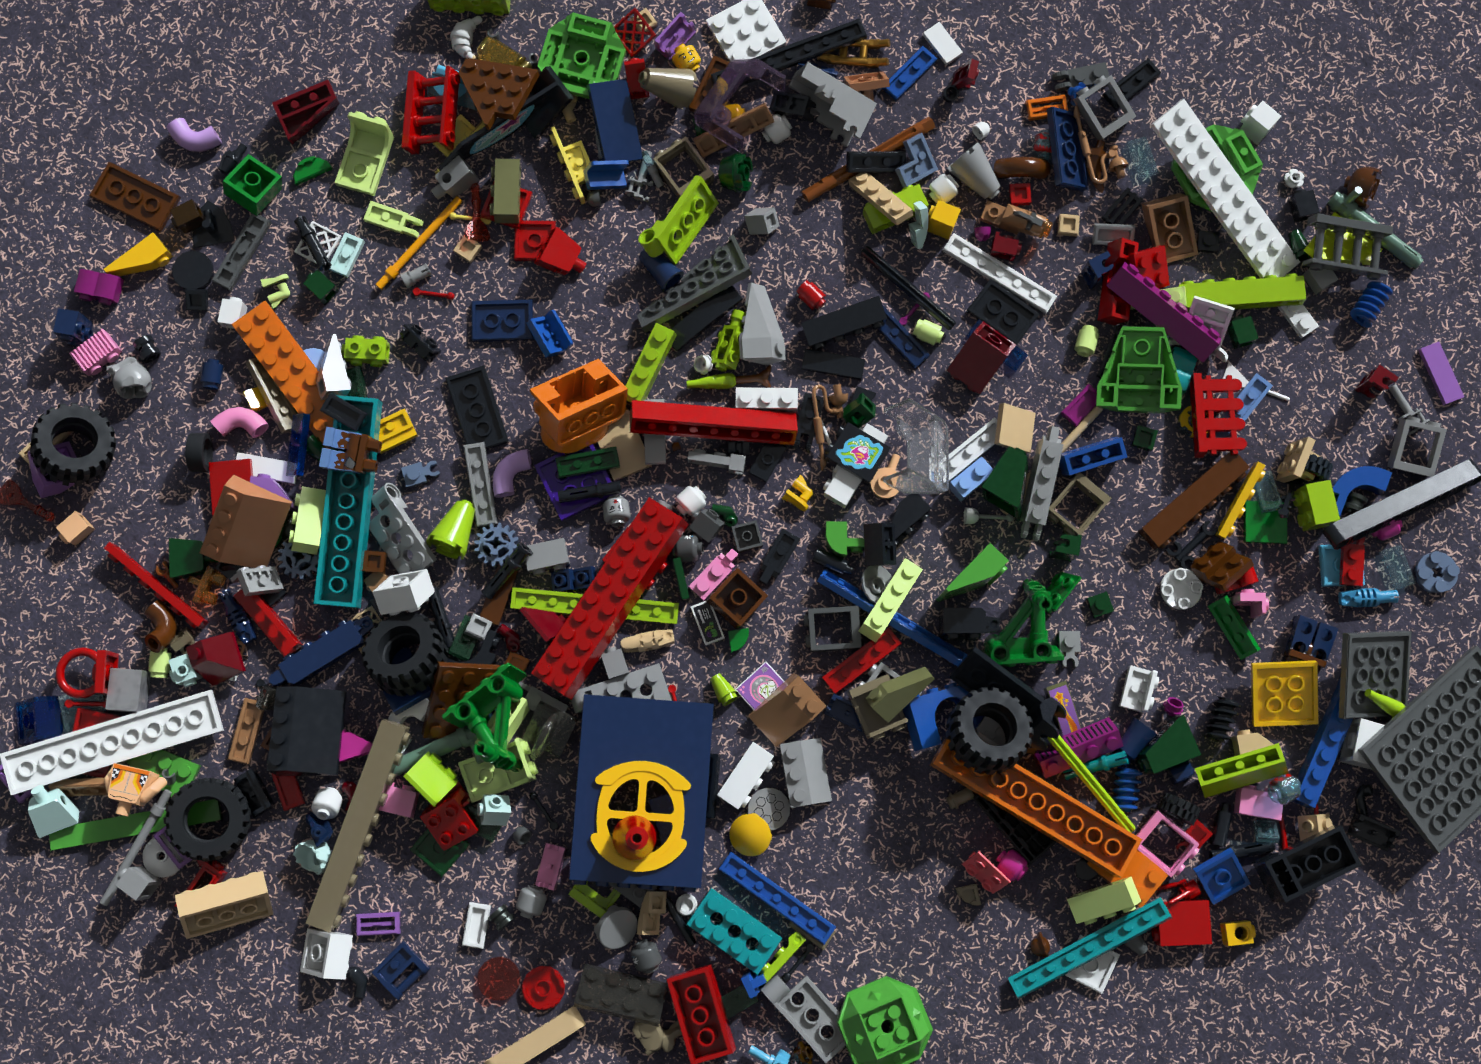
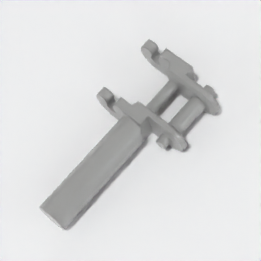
M646 150L644 152L638 180H635V178L628 179L630 183L629 188L624 192L627 196H634V199L649 202L650 198H644L643 195L639 194L641 186H653L654 182H648L646 179L647 168L652 156L651 151ZM634 185H638L637 192L632 191Z
M1396 384L1389 388L1405 415L1398 418V421L1408 416L1414 417L1413 415L1415 414L1418 415L1424 424L1430 421L1429 419L1426 420L1420 412L1423 410L1422 408L1420 410L1416 408V412L1412 410ZM1415 428L1414 430H1412L1411 432H1409L1407 435L1409 436V435L1413 434L1414 432H1416V431H1418V430H1420V429H1419V428Z

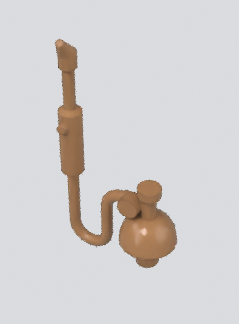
M1075 106L1073 114L1079 129L1078 137L1083 156L1087 160L1092 181L1097 184H1103L1107 180L1104 159L1113 157L1114 159L1109 164V171L1116 172L1118 179L1124 178V169L1129 167V164L1125 158L1119 157L1117 145L1111 146L1108 153L1104 154L1100 159L1103 179L1098 180L1095 178L1086 131H1083L1078 106Z
M841 384L833 385L834 395L828 396L830 402L837 407L829 408L827 392L824 386L816 385L812 389L815 414L813 418L815 440L819 444L822 471L827 463L824 456L823 443L825 441L822 420L818 413L816 390H822L826 411L832 415L838 414L837 418H843L842 405L847 402L848 393H842Z

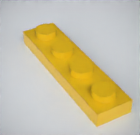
M1260 462L1253 463L1219 525L1215 536L1226 539L1227 536L1230 537L1235 530L1233 524L1237 518L1240 519L1245 511L1243 506L1247 500L1250 501L1255 493L1253 488L1256 482H1260L1265 475L1263 470L1266 465Z

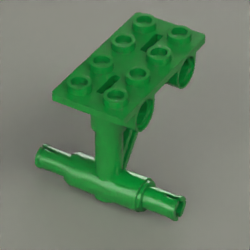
M1031 578L1030 581L1026 579L1022 586L1027 598L999 636L991 634L984 640V650H981L999 665L1003 664L1006 667L1016 666V663L1036 665L1037 662L1044 661L1048 664L1058 663V660H1064V655L1058 647L1048 643L1045 609L1049 611L1053 606L1051 596L1046 591L1045 586H1042L1038 581H1034ZM1031 615V630L1026 637L1013 638Z
M510 663L499 666L493 675L483 679L478 687L473 691L467 692L457 704L451 705L442 715V718L460 728L467 725L471 733H475L479 740V745H474V753L481 756L483 761L494 765L497 769L519 772L518 769L521 770L523 767L522 761L516 758L514 753L506 750L511 703H516L522 698L523 690L519 682L527 675L524 671ZM497 708L493 735L488 727L489 714Z

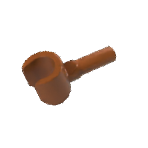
M167 561L162 562L166 570H161L156 565V573L167 578L173 588L176 589L178 584L174 579L170 578L169 563Z

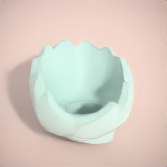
M307 840L295 846L293 856L296 857V862L300 863L302 868L320 875L326 870L332 850L326 842L316 847L314 840Z

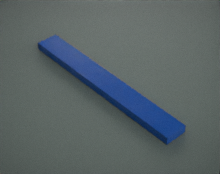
M824 569L817 580L820 584L868 613L875 606L862 590L827 569ZM898 612L895 613L888 624L956 666L967 656L966 653Z

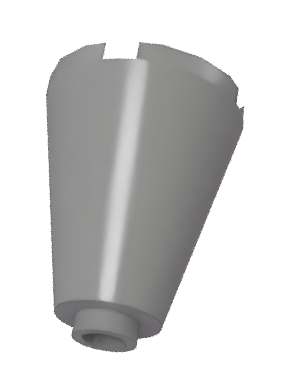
M978 142L946 168L984 199L989 197L991 200L1000 192L998 190L1000 184Z

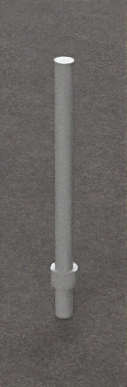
M164 789L157 803H154L151 807L148 819L100 900L102 905L108 906L118 888L115 885L119 881L117 879L119 874L125 868L128 869L131 866L158 817H161L164 813L165 805L172 794L171 791Z

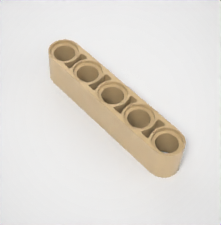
M574 1005L550 1020V1022L545 1023L513 1043V1045L497 1053L494 1057L489 1058L484 1064H524L579 1030L586 1023Z

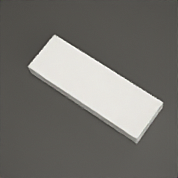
M237 452L236 460L252 459L253 476L257 477L258 474H267L278 482L296 483L299 470L298 463Z

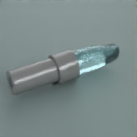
M643 151L641 154L647 171L651 175L656 187L659 188L664 183L658 173V169L648 152Z

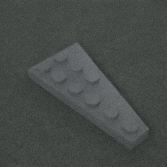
M734 234L728 238L729 242L723 247L719 245L714 250V255L709 259H703L680 279V284L675 288L671 286L666 290L667 295L661 300L653 301L637 315L645 333L653 329L655 323L661 325L753 274Z

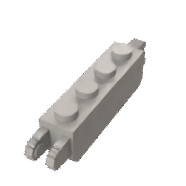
M1049 426L1047 436L1043 435L1042 439L1037 443L1020 521L1023 522L1020 533L1021 538H1026L1030 524H1035L1033 541H1038L1041 536L1042 527L1046 525L1064 445L1061 444V439H1058L1060 430L1058 427Z

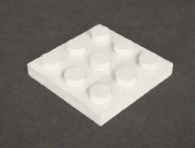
M743 0L706 19V24L726 58L732 63V66L787 45V41L762 0Z

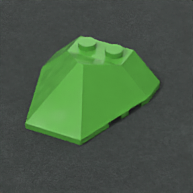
M1122 326L1101 380L1097 385L1096 407L1129 413L1160 414L1181 410L1182 386L1165 328Z

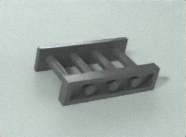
M1319 213L1308 217L1307 226H1313L1316 230L1314 256L1303 261L1302 266H1308L1310 270L1314 271L1326 269L1367 276L1368 280H1379L1380 277L1388 275V270L1378 268L1381 241L1384 237L1393 234V226ZM1327 229H1331L1335 233L1332 261L1322 260L1324 235ZM1346 232L1352 233V236H1354L1351 264L1341 263L1343 237ZM1365 235L1371 236V239H1373L1370 267L1360 266L1362 239Z

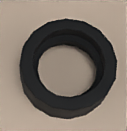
M190 433L188 435L185 456L190 472H209V462L213 461V444L208 433Z

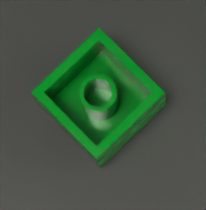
M249 154L223 180V194L256 216L282 189V176Z

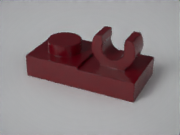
M971 59L958 68L954 73L951 85L956 86L958 90L962 87L970 89L971 85L974 86L979 74V69H977L979 61Z

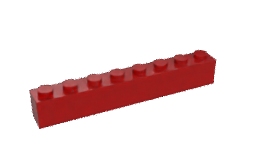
M632 400L630 409V433L794 445L798 432L796 413L638 400Z

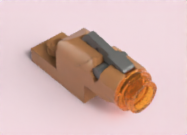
M987 201L980 218L982 222L1016 235L1018 232H1022L1039 238H1047L1053 225L1047 217L1011 204L1004 207L991 201Z

